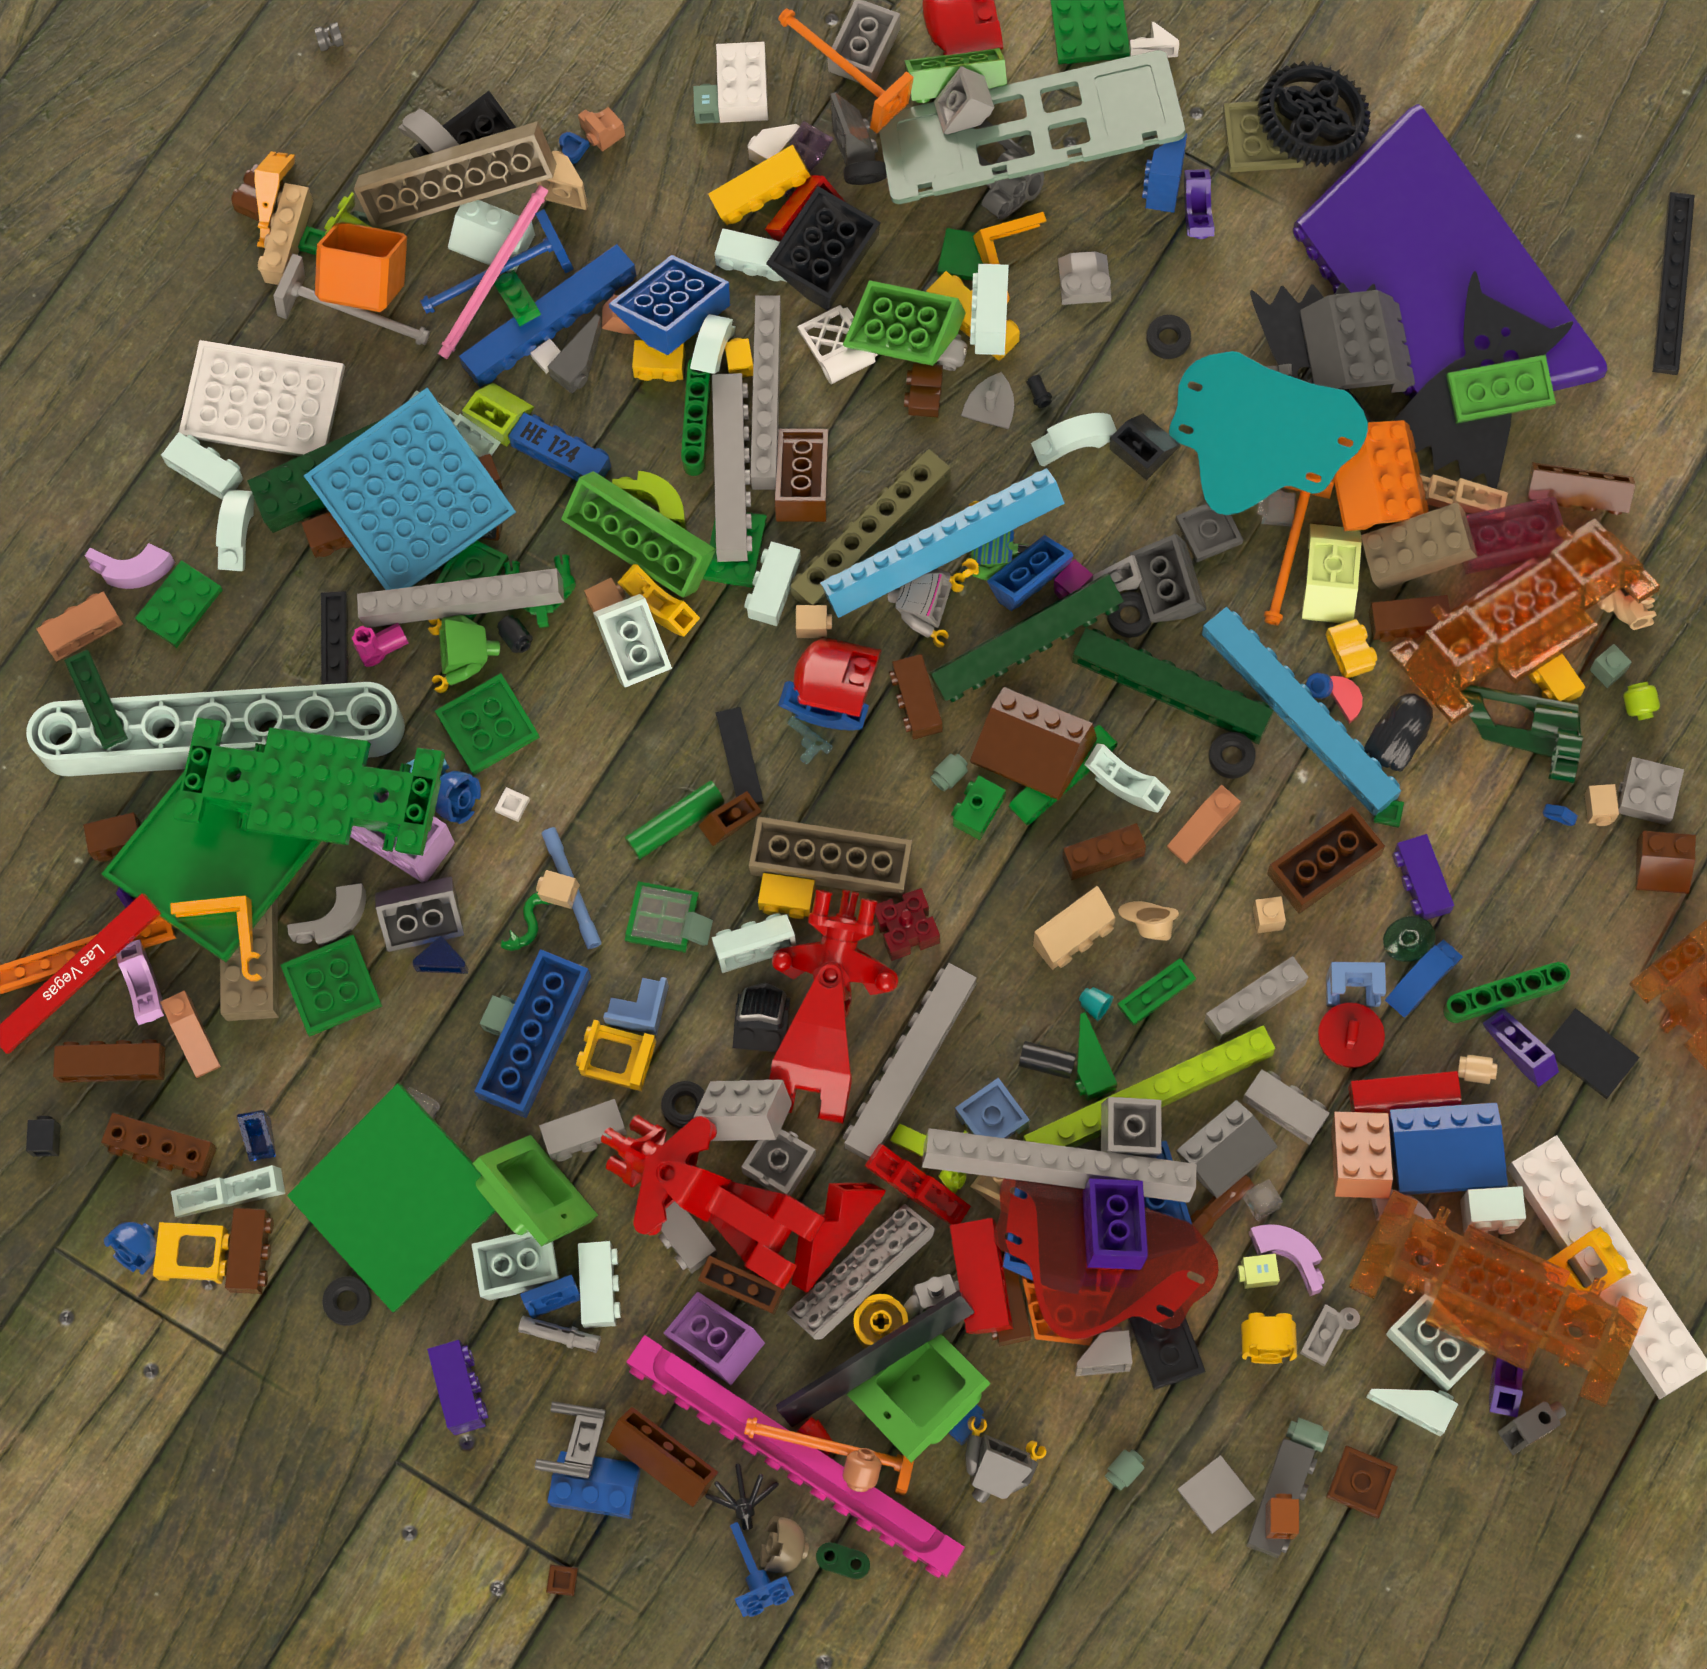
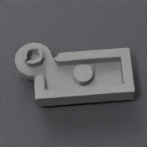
M1325 1304L1300 1354L1325 1366L1343 1329L1351 1330L1359 1324L1360 1315L1358 1311L1349 1307L1342 1309L1339 1313L1334 1308Z

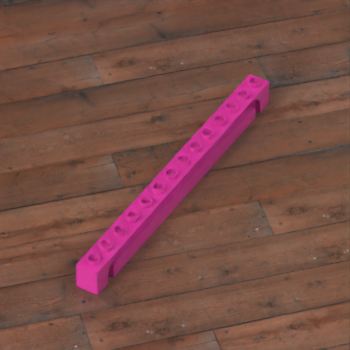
M646 1335L643 1336L626 1363L631 1368L629 1373L641 1381L644 1377L653 1382L651 1387L664 1396L668 1392L676 1398L674 1403L686 1411L689 1407L698 1412L696 1417L709 1426L713 1422L721 1428L719 1433L731 1441L735 1437L743 1442L741 1447L755 1456L757 1452L766 1457L764 1462L776 1471L781 1467L789 1473L787 1478L799 1486L805 1483L812 1488L810 1493L821 1501H824L825 1498L835 1503L833 1508L845 1517L850 1513L858 1519L856 1524L868 1532L874 1529L881 1534L879 1539L890 1547L896 1544L904 1549L902 1554L909 1560L916 1563L919 1559L927 1565L925 1570L933 1576L939 1578L943 1575L947 1578L964 1552V1546L943 1534L937 1528L875 1487L866 1492L850 1489L842 1476L844 1467L818 1449L754 1434L753 1438H749V1435L744 1434L748 1418L753 1419L755 1417L758 1418L757 1423L784 1430L787 1429L673 1353H670Z

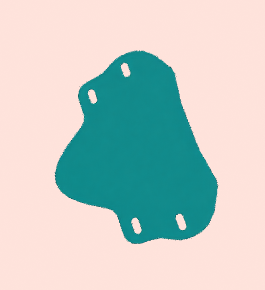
M1230 351L1208 355L1196 360L1185 371L1178 386V406L1170 424L1169 434L1178 443L1193 448L1198 453L1202 490L1209 507L1218 514L1231 515L1256 505L1284 486H1293L1312 494L1324 491L1340 467L1361 449L1367 436L1368 422L1362 408L1347 391L1302 381L1269 369L1239 352ZM1192 381L1201 384L1203 388L1201 391H1195L1188 388V383ZM1184 424L1192 427L1194 431L1192 434H1186L1179 431V426ZM1345 437L1352 440L1353 445L1346 447L1339 444L1338 439ZM1309 472L1321 476V481L1318 483L1306 479V474Z

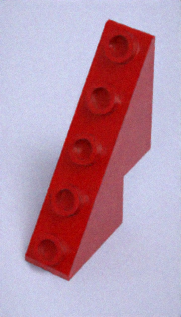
M829 1183L825 1213L820 1214L826 1218L811 1242L800 1235L798 1237L794 1263L797 1265V1269L792 1277V1285L805 1292L814 1287L822 1273L831 1265L841 1249L847 1245L851 1236L864 1223L873 1208L879 1204L885 1194V1189L873 1183Z

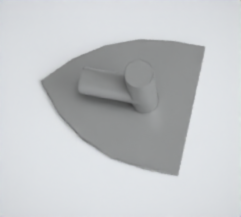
M1002 372L988 377L976 386L964 405L961 417L1009 429L1014 412V397L1010 384Z

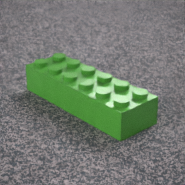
M594 471L579 477L561 518L562 521L629 564H637L648 576L682 598L698 590L716 551L714 547Z

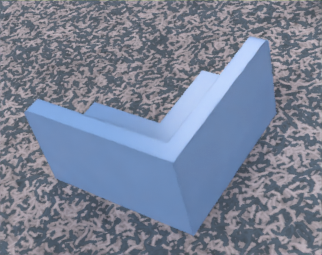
M661 977L660 981L642 978L637 1002L611 998L608 1012H604L603 1016L605 1024L657 1035L669 987L667 978Z

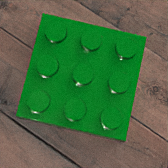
M1050 0L1058 65L1113 60L1130 56L1123 0Z
M501 673L435 710L437 717L473 776L540 738Z
M354 935L281 964L282 971L309 1037L382 1007Z

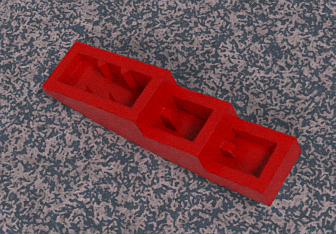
M878 1144L865 1164L866 1168L949 1225L960 1224L971 1207L935 1178L926 1175L909 1161L901 1159L883 1144Z

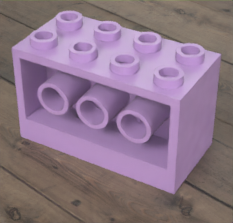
M385 793L381 797L380 803L388 799L389 793ZM433 817L431 831L428 832L423 856L397 852L395 850L397 837L395 838L393 852L384 851L382 848L385 834L367 830L364 827L353 826L350 836L422 883L429 880L455 844L447 825L436 817Z

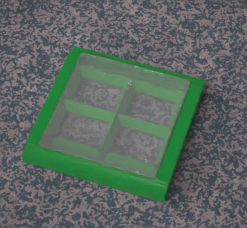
M638 881L625 941L686 953L689 940L683 938L682 934L687 913L696 912L699 892Z

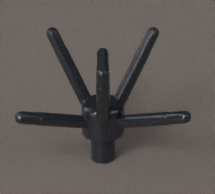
M738 1463L735 1465L740 1499L736 1501L718 1481L714 1485L728 1501L709 1493L705 1497L735 1510L736 1518L741 1519L742 1529L750 1530L753 1528L751 1517L755 1515L754 1507L776 1489L779 1483L774 1482L756 1497L764 1477L763 1474H759L750 1498H746L741 1465Z

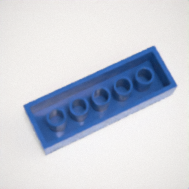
M540 949L474 1091L478 1099L527 1118L591 979L588 968Z

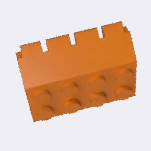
M1404 420L1368 422L1367 436L1361 449L1342 465L1333 477L1344 531L1366 530L1375 524L1401 522L1429 512L1427 501L1425 500L1426 495L1423 481L1420 476L1421 471L1418 457L1415 452L1413 433L1410 430L1409 424ZM1345 437L1338 439V443L1346 447L1353 445V441Z

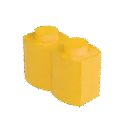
M1354 619L1327 629L1325 635L1343 677L1349 679L1374 669L1377 655L1374 648L1369 647L1366 642L1368 635L1363 624L1360 625L1358 620Z

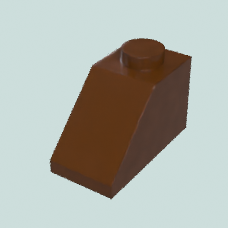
M748 791L711 812L698 826L712 846H715L733 835L762 811Z

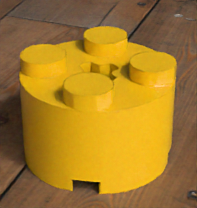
M887 1294L869 1296L859 1305L854 1314L855 1334L865 1349L908 1322L906 1309L898 1300ZM880 1318L884 1319V1323H889L884 1325V1329H879L878 1325H874L878 1323Z
M1250 1313L1248 1320L1242 1322L1243 1359L1246 1360L1247 1356H1250L1253 1363L1278 1364L1282 1363L1283 1357L1289 1356V1361L1297 1358L1296 1323L1292 1320L1291 1314L1280 1313L1276 1317H1265L1263 1313Z

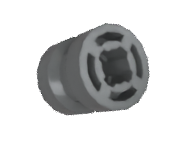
M337 22L331 23L326 28L321 26L314 28L321 52L328 50L331 46H344ZM329 30H330V34H331V37H332L333 42L330 41L329 34H328V31H329Z

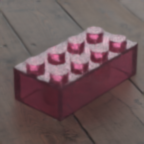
M1555 496L1466 515L1477 558L1462 562L1465 574H1471L1564 554L1569 540Z

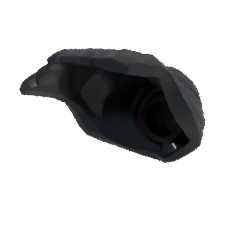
M1414 693L1404 694L1396 699L1375 725L1364 746V752L1366 754L1369 753L1371 758L1374 757L1385 768L1390 767L1395 771H1403L1418 747L1427 737L1433 719V708L1429 702Z

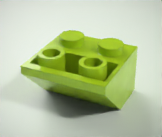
M491 383L474 393L463 408L462 413L465 418L507 447L510 443L508 436L522 414L530 415L535 408L495 383Z

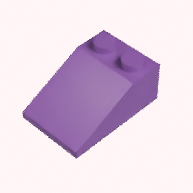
M698 1291L664 1332L666 1337L729 1385L733 1384L765 1344L751 1326Z

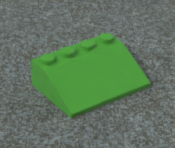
M869 280L843 346L933 366L957 336L966 312L958 298Z

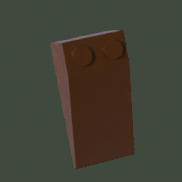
M779 429L775 489L776 521L826 522L828 429Z

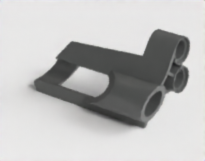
M985 119L978 127L985 128L994 125ZM1011 139L998 141L1005 149V152L1001 154L996 163L1031 156ZM978 154L981 166L991 165ZM1007 169L993 172V175L1005 173ZM1039 172L1012 179L1007 178L994 181L995 183L986 184L990 190L985 195L981 205L998 219H1004L1021 207L1026 199L1031 201L1038 196L1043 186L1044 173Z

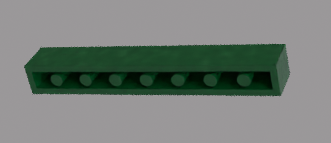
M1104 574L928 674L942 700H950L951 703L964 696L963 691L971 687L973 690L982 687L987 683L985 679L992 675L996 678L1009 671L1008 666L1016 662L1017 665H1020L1031 659L1029 654L1036 650H1039L1041 653L1053 646L1052 641L1059 637L1064 640L1074 635L1075 628L1081 625L1084 628L1092 625L1097 621L1096 617L1105 612L1106 615L1115 612L1119 609L1118 604L1124 600L1110 574Z
M1086 628L1073 653L1072 663L1226 731L1241 733L1249 738L1251 742L1258 745L1272 718L1274 710L1270 709L1268 704L1262 701L1254 702L1246 698L1239 691H1229L1214 680H1204L1194 671L1179 669L1169 660L1164 659L1161 661L1154 658L1146 650L1139 649L1138 651L1131 648L1123 640H1113L1106 637V634L1098 629L1090 630Z

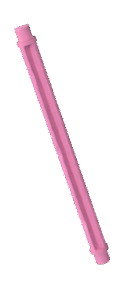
M539 185L535 193L531 194L532 197L447 338L442 342L441 345L443 346L438 354L443 358L448 359L452 351L456 350V345L534 218L535 213H537L541 204L545 202L544 198L548 193L546 188Z

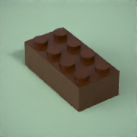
M1352 806L1271 863L1267 875L1298 914H1300L1379 858L1383 853L1385 845Z

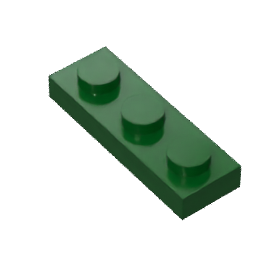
M514 270L496 279L494 285L519 326L541 315L538 307Z
M1179 958L1121 1000L1117 1006L1134 1026L1195 982L1196 977L1182 959Z

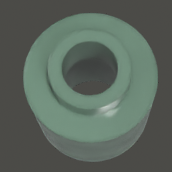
M949 754L933 770V775L930 779L940 790L945 792L948 788L951 789L968 772L966 768L968 763L959 754L955 756Z
M1298 1417L1296 1422H1290L1286 1436L1292 1442L1322 1452L1329 1431L1323 1430V1426Z
M1124 1449L1107 1468L1108 1472L1104 1477L1119 1491L1124 1487L1128 1488L1144 1470L1145 1467L1141 1464L1144 1459L1135 1450L1131 1449L1128 1452Z

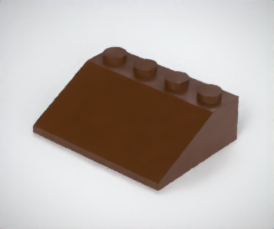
M1003 687L990 708L970 762L1060 800L1096 742L1097 737L1093 723Z

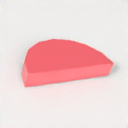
M1331 676L1330 678L1333 681L1331 695L1350 724L1358 717L1362 708V694L1359 687L1353 681L1341 676Z

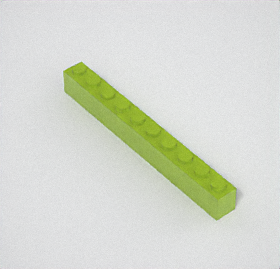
M1263 1025L1109 1097L1161 1100L1162 1108L1272 1057L1276 1048ZM1107 1098L1024 1135L1023 1141L1075 1148L1101 1136V1104Z

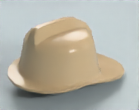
M1143 901L1128 902L1121 905L1118 909L1119 915L1122 918L1135 922L1142 937L1154 940H1169L1171 938L1173 920L1179 915L1178 910L1174 908L1162 907Z

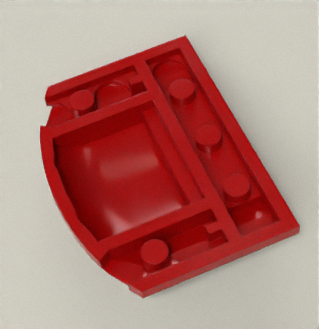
M923 0V16L928 34L934 45H938L945 51L943 55L995 48L1003 49L1000 22L994 0Z
M826 637L814 641L799 658L794 672L793 685L794 691L797 690L799 693L797 697L799 704L860 717L882 650Z

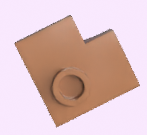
M609 107L599 113L589 112L585 109L578 114L580 127L585 131L588 141L593 146L597 145L602 152L625 136L623 122Z

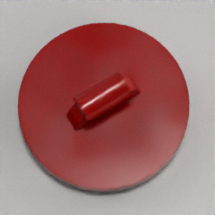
M1342 1003L1331 1008L1323 1016L1318 1028V1041L1323 1053L1333 1063L1342 1067L1358 1068L1371 1063L1379 1055L1384 1045L1385 1032L1380 1018L1373 1010L1362 1004Z

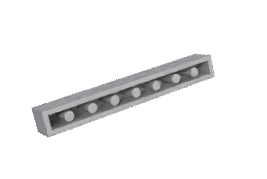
M755 296L751 443L752 490L776 489L781 348L780 296Z
M742 373L712 374L717 562L748 561L747 551H752V536H747V529H752L751 514H746V507H751V492H746V485H750V470H745V463H750L749 448H745L744 441H749V426H744V420L749 419L748 404H743V398H748V384L743 383Z
M557 568L360 593L357 594L358 618L366 628L396 623L440 619L456 615H471L564 603L563 578Z
M948 963L946 969L941 968L934 980L937 983L933 991L928 990L921 1002L924 1007L920 1014L915 1012L908 1025L911 1027L907 1036L902 1035L895 1047L898 1050L895 1057H889L882 1070L885 1072L881 1081L876 1080L871 1087L869 1094L872 1096L868 1103L863 1102L856 1114L859 1119L855 1126L850 1125L843 1136V1139L846 1140L845 1149L868 1161L878 1144H885L975 988L976 977Z

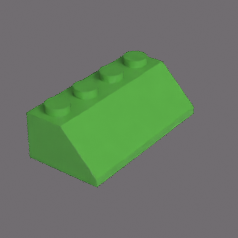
M1000 48L904 60L906 71L914 77L910 97L912 101L917 103H926L931 98H937L960 67L983 75L988 89L1007 85L1005 59Z

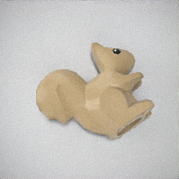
M1636 578L1632 580L1631 595L1625 596L1621 589L1615 586H1607L1597 593L1596 602L1599 607L1608 613L1614 612L1616 617L1622 622L1627 623L1631 629L1636 630L1654 624L1652 618L1656 616V612L1647 610L1652 608V603L1655 602V599L1651 598L1653 590L1648 585L1639 582Z

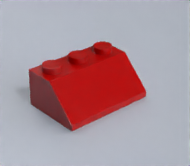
M811 175L810 178L806 179V182L797 187L767 225L765 230L775 241L782 240L817 186L845 202L824 176Z

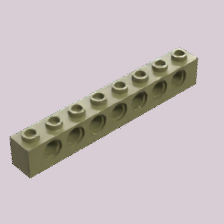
M929 449L924 454H918L912 461V466L907 471H901L895 478V483L889 489L887 487L879 493L877 500L872 505H867L861 511L860 517L855 522L851 521L847 524L843 534L838 539H833L828 543L826 551L820 557L816 556L810 561L809 568L803 574L798 573L793 578L790 586L791 595L802 605H823L828 599L822 585L813 584L811 581L815 578L826 580L830 576L836 575L852 565L870 558L951 478V467ZM918 476H924L927 478L925 481L921 482L915 480V478ZM900 493H907L910 495L908 498L904 499L898 497ZM883 510H890L893 512L888 516L881 514ZM866 527L875 528V531L871 533H867L863 530ZM856 544L858 548L849 550L846 546ZM832 561L841 563L838 567L828 565Z

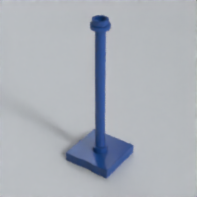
M544 209L535 214L547 237L542 239V243L508 259L500 274L546 251L549 253L555 252L565 274L574 270ZM486 271L431 298H428L427 295L424 296V299L420 300L426 314L429 312L434 313V307L478 286Z
M572 1275L520 1294L531 1318L580 1301V1291Z

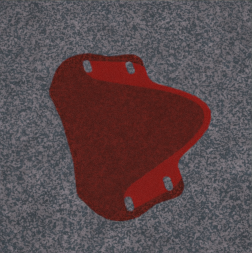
M1003 1179L1000 1187L1001 1213L994 1231V1241L1001 1250L1028 1264L1032 1272L1036 1297L1042 1316L1051 1330L1060 1337L1072 1340L1086 1339L1102 1333L1133 1316L1142 1317L1164 1328H1176L1183 1322L1192 1305L1210 1292L1217 1280L1219 1268L1216 1255L1195 1226L1187 1221L1153 1211L1146 1207L1145 1221L1148 1257L1141 1270L1087 1268L1083 1206L1084 1189ZM1016 1187L1026 1192L1028 1196L1026 1199H1021L1013 1195L1010 1189ZM1009 1232L1020 1237L1022 1243L1017 1245L1007 1240L1005 1234ZM1192 1271L1201 1275L1205 1279L1204 1283L1200 1284L1189 1279L1187 1273ZM1157 1305L1171 1309L1174 1312L1173 1317H1167L1156 1310Z

